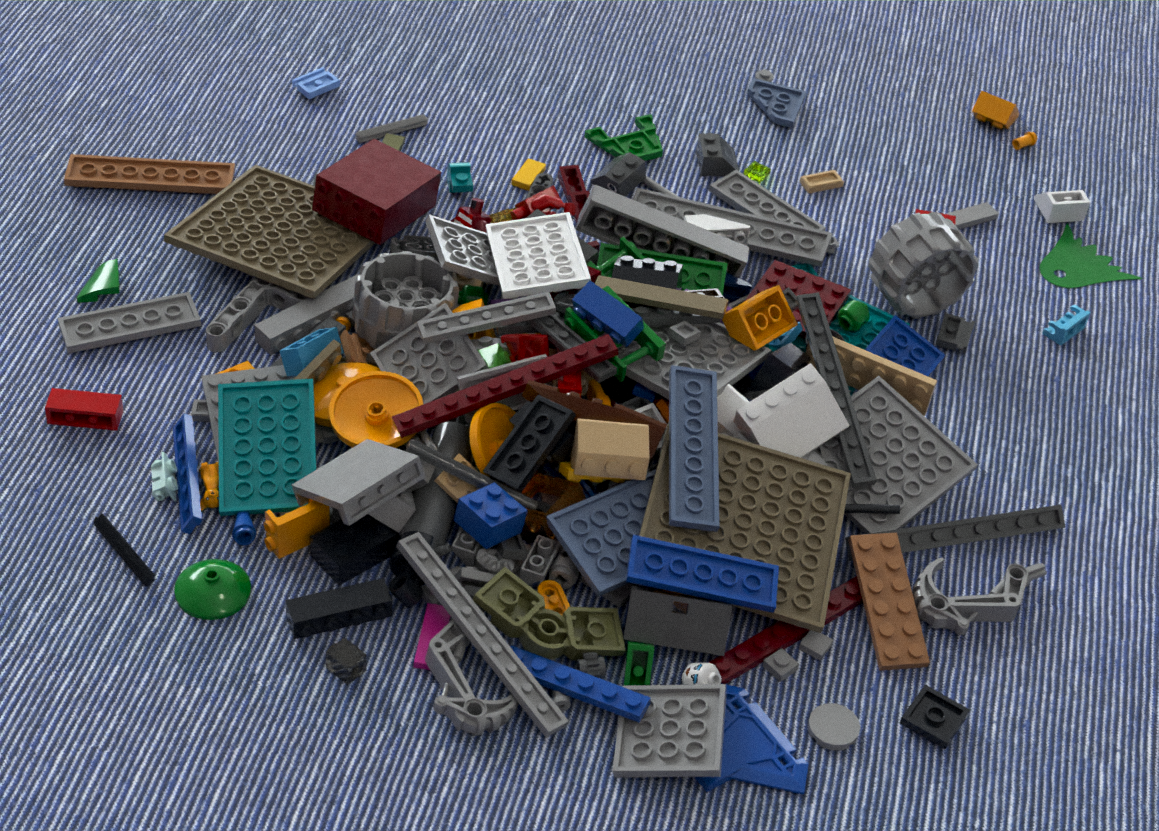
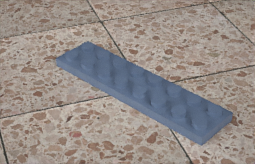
M671 365L669 370V526L717 532L720 527L717 372L674 365Z

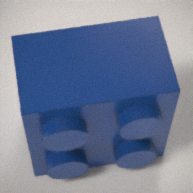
M494 482L459 498L454 521L485 549H488L521 533L528 510Z

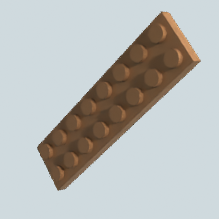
M71 154L64 176V186L217 194L233 182L235 163Z

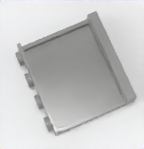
M366 439L292 484V488L299 506L308 503V498L338 509L343 523L351 525L426 476L418 455Z

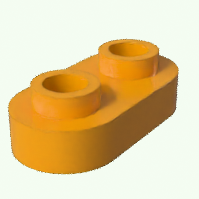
M546 580L539 584L537 592L544 597V609H550L563 615L570 607V604L561 585L553 580Z

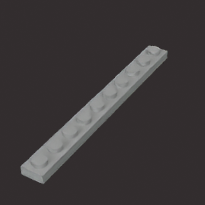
M417 532L399 540L397 544L399 551L544 736L547 738L565 728L569 722L568 719L422 535Z

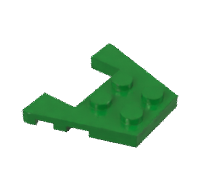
M651 114L635 118V125L640 129L639 131L612 138L601 127L585 130L584 137L614 157L631 152L647 161L662 157L663 154L661 142L656 134V127L652 122L653 117Z

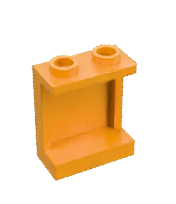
M308 498V504L280 517H276L271 510L265 511V522L263 525L266 531L264 542L270 552L273 551L278 559L310 545L311 535L330 526L329 506Z

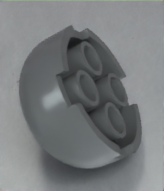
M404 235L403 240H398L396 237L391 239L390 253L411 251L415 254L429 255L439 262L431 237Z

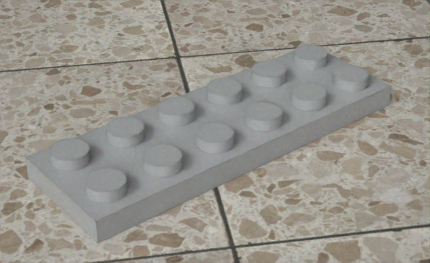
M738 170L729 173L710 185L709 191L740 212L822 231L826 230V227Z
M190 292L57 318L68 354L201 326V319Z

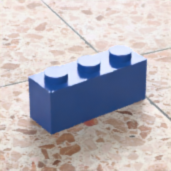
M590 280L572 299L573 311L581 319L586 318L597 331H604L606 334H609L615 344L620 343L627 348L644 329L641 316Z

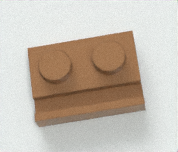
M344 330L340 337L346 362L366 363L379 368L378 365L366 361L367 354L375 349L371 348L370 344L356 333L350 335L347 330Z

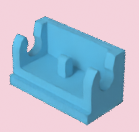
M1072 305L1070 309L1075 311L1076 315L1067 312L1058 321L1048 322L1049 327L1043 329L1042 334L1061 346L1086 327L1090 315L1088 310L1085 311L1076 305Z

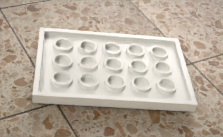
M569 212L485 224L503 299H516L544 292L582 289L589 280L591 281Z

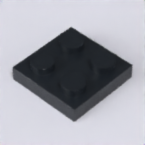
M924 685L901 717L900 724L946 749L969 716L970 709Z

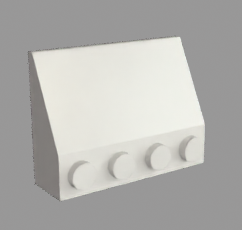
M811 363L739 408L733 421L751 443L800 458L849 427L827 383Z

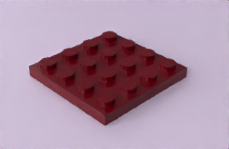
M774 260L746 300L778 285L782 291L789 287L796 296L819 292L830 326L839 310L850 297L851 289ZM798 308L792 312L796 321L800 322L803 328L798 336L806 338V331Z

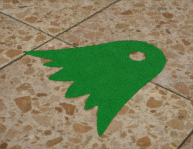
M1066 224L1064 232L1055 247L1041 261L1039 267L1041 275L1048 282L1064 288H1077L1116 280L1143 279L1132 274L1119 272L1118 270L1122 269V267L1108 265L1113 257L1096 255L1097 246L1095 244L1082 247V238L1079 237L1074 240L1072 230L1068 224ZM1062 270L1066 273V276L1063 278L1057 277L1054 271Z

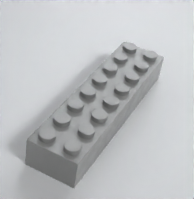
M594 185L579 214L576 226L577 231L613 245L620 246V238L624 236L628 241H632L637 249L728 263L726 273L736 277L740 276L748 261V246L598 185Z

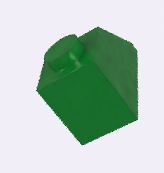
M628 641L623 686L650 685L654 644Z

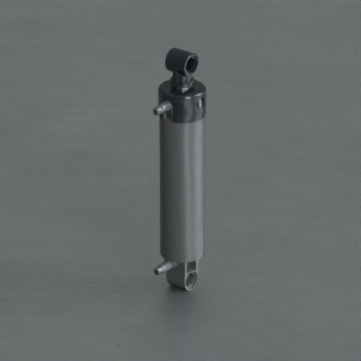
M464 415L436 426L431 439L438 452L452 459L460 453L470 463L473 455L470 446L471 422L467 423ZM435 467L429 483L414 490L413 498L416 510L400 531L389 560L390 570L395 577L390 582L388 589L407 608L414 606L420 601L424 591L419 585L425 583L397 548L398 541L419 532L441 560L443 555L452 551V546L449 544L445 545L458 503L434 481L443 471Z

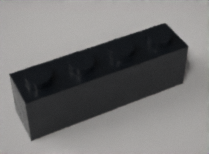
M384 578L285 600L286 618L294 639L309 637L314 634L391 617L393 600Z

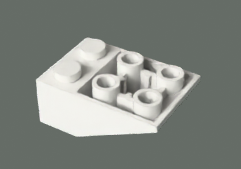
M706 214L685 215L684 217L686 222L745 246L748 245L751 229L749 225Z

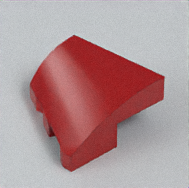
M506 334L500 336L501 342L506 343L512 354L509 356L511 362L546 354L549 357L548 335Z

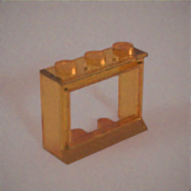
M535 473L522 494L532 498L537 492H542L560 498L546 513L526 508L528 511L525 522L533 533H536L541 528L540 524H542L548 538L553 539L555 535L549 528L546 517L583 501L586 497L582 486L578 482Z

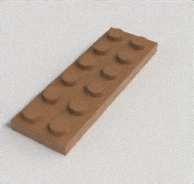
M897 533L850 535L848 542L879 671L928 667L930 660Z

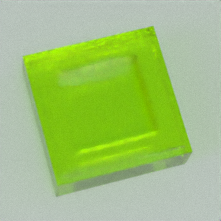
M754 161L744 170V175L761 183L770 175L771 168Z

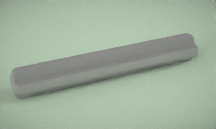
M425 114L358 131L355 133V138L358 143L367 142L372 139L385 137L386 133L396 134L426 126L428 119Z

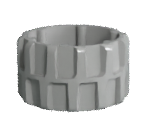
M937 212L929 214L915 213L899 223L896 222L881 239H878L874 245L873 255L869 258L868 267L872 271L871 280L898 314H908L912 319H920L929 315L935 316L950 305L958 302L964 292L972 286L975 271L979 267L978 258L974 254V247L951 220L945 219Z
M411 251L379 254L374 260L365 262L360 268V275L355 279L352 318L355 321L357 335L360 338H364L371 348L377 349L444 303L449 306L451 311L457 308L459 285L452 278L453 272L450 273L441 268L440 263L434 257L415 254Z

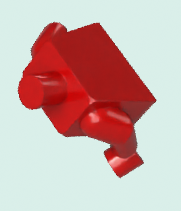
M553 185L515 204L516 209L511 211L510 215L513 220L525 219L536 209L546 215H552L556 213L550 210L564 208V213L569 212L570 216H573L576 213V206L574 203H563Z

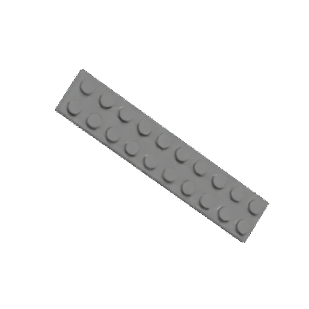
M637 188L632 199L681 220H684L685 215L706 214L749 225L751 227L747 245L749 250L822 267L832 240L833 233L646 189Z

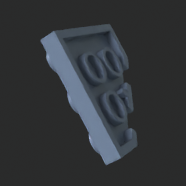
M753 78L748 87L747 94L775 124L793 128L807 91Z

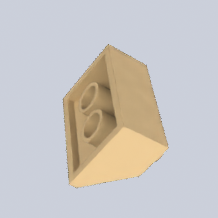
M577 419L570 465L574 469L575 475L646 480L650 459L648 425Z

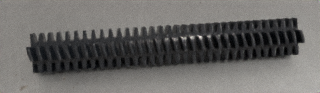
M104 514L95 517L93 525L134 574H136L144 586L154 582L156 575L145 565L146 563L142 561L136 551L126 542L114 525L110 523L109 519Z

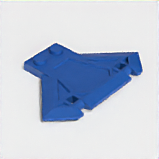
M726 685L721 777H695L706 792L733 779L804 795L808 762L804 758L796 760L792 756L797 749L756 702L748 704L745 699L750 694L745 688Z

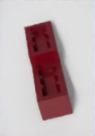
M579 165L559 166L557 177L567 202L574 203L576 206V213L573 216L577 223L579 214L590 193L586 191Z

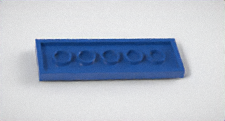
M633 535L630 544L626 582L774 613L777 602L779 566Z

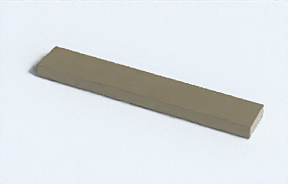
M598 275L595 282L600 288L609 286L623 301L717 319H723L728 306V299L606 276Z

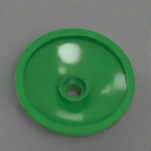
M222 559L199 561L187 567L178 576L174 587L175 599L179 607L192 617L203 620L223 619L240 611L248 602L251 594L250 578L243 568L233 562Z

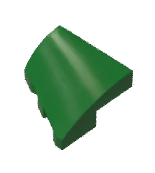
M118 259L106 261L96 269L78 294V303L98 302V295L120 293Z

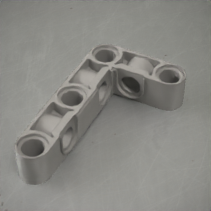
M254 277L206 327L207 348L211 352L224 351L268 304L285 310L308 299V297Z

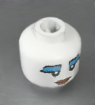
M695 662L687 666L683 672L682 684H721V675L715 665Z

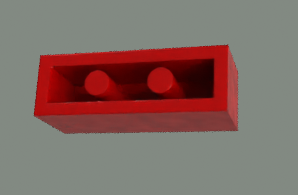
M58 388L51 389L45 405L47 424L114 431L118 430L124 412L122 395Z

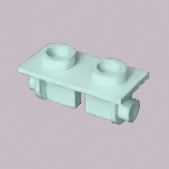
M161 452L162 460H155L151 465L152 480L154 481L152 482V495L157 501H162L168 496L176 501L178 484L175 479V473L177 472V466L173 459H169L164 452Z

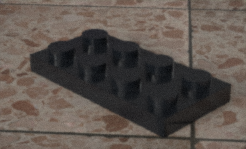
M537 395L483 472L486 476L522 493L575 419L576 414L566 407Z

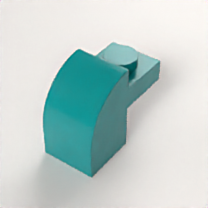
M469 162L448 163L447 184L449 193L473 192V182L470 173L471 165Z

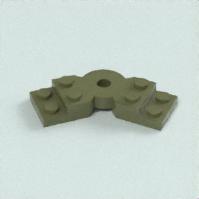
M506 567L500 570L473 597V601L492 616L490 622L508 637L519 638L526 651L551 660L564 654L571 661H577L578 659H583V653L595 652L598 656H623L626 651L617 608L569 607L563 615L550 609H544V597Z

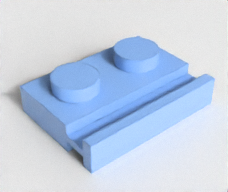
M322 67L293 79L292 86L297 87L300 93L311 99L340 87V80L329 71L326 72L325 68Z

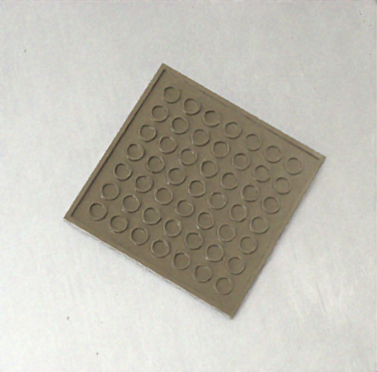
M258 165L251 167L164 234V242L174 247L182 248L195 255L203 256L211 261L221 263L232 269H237L250 276L258 277L268 283L279 285L287 290H292L313 299L375 244V242L313 211L312 204L315 186Z
M668 421L639 536L778 565L777 602L774 613L734 604L732 606L821 633L825 624L851 473L718 433L720 524L718 531L669 526Z

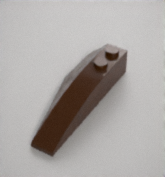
M531 380L528 381L522 394L530 402H533L536 396L540 395L572 410L576 417L567 428V431L573 436L575 435L577 419L648 425L649 463L667 426L663 422L616 403L614 407L604 405L601 399L593 398L592 401L582 399L579 393L572 391L565 394L560 393L557 387Z

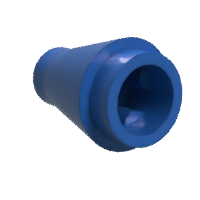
M238 512L232 537L239 545H249L256 538L257 532L250 513Z

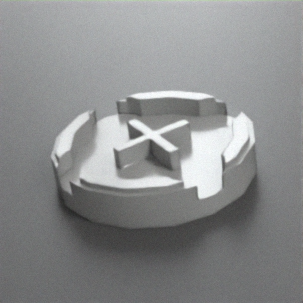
M825 703L817 706L811 712L807 725L811 738L813 739L814 737L818 741V745L832 751L847 749L849 745L857 741L860 731L859 719L854 712L836 703Z

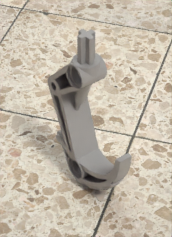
M941 557L931 562L920 573L912 593L920 620L932 625L931 628L954 630L958 635H965L971 621H1013L1021 604L1025 588L1030 584V581L1045 576L1047 572L1043 563H1037L1026 568L1014 563L1007 567L1003 579L989 594L946 597L936 588L932 580V575L943 567L945 560Z
M452 618L431 639L425 656L427 666L443 689L442 694L435 699L433 709L436 713L444 714L452 720L453 725L458 731L462 729L465 732L472 733L474 736L482 735L485 730L493 732L509 721L519 703L512 694L500 700H484L474 696L458 665L462 661L465 649L471 641Z

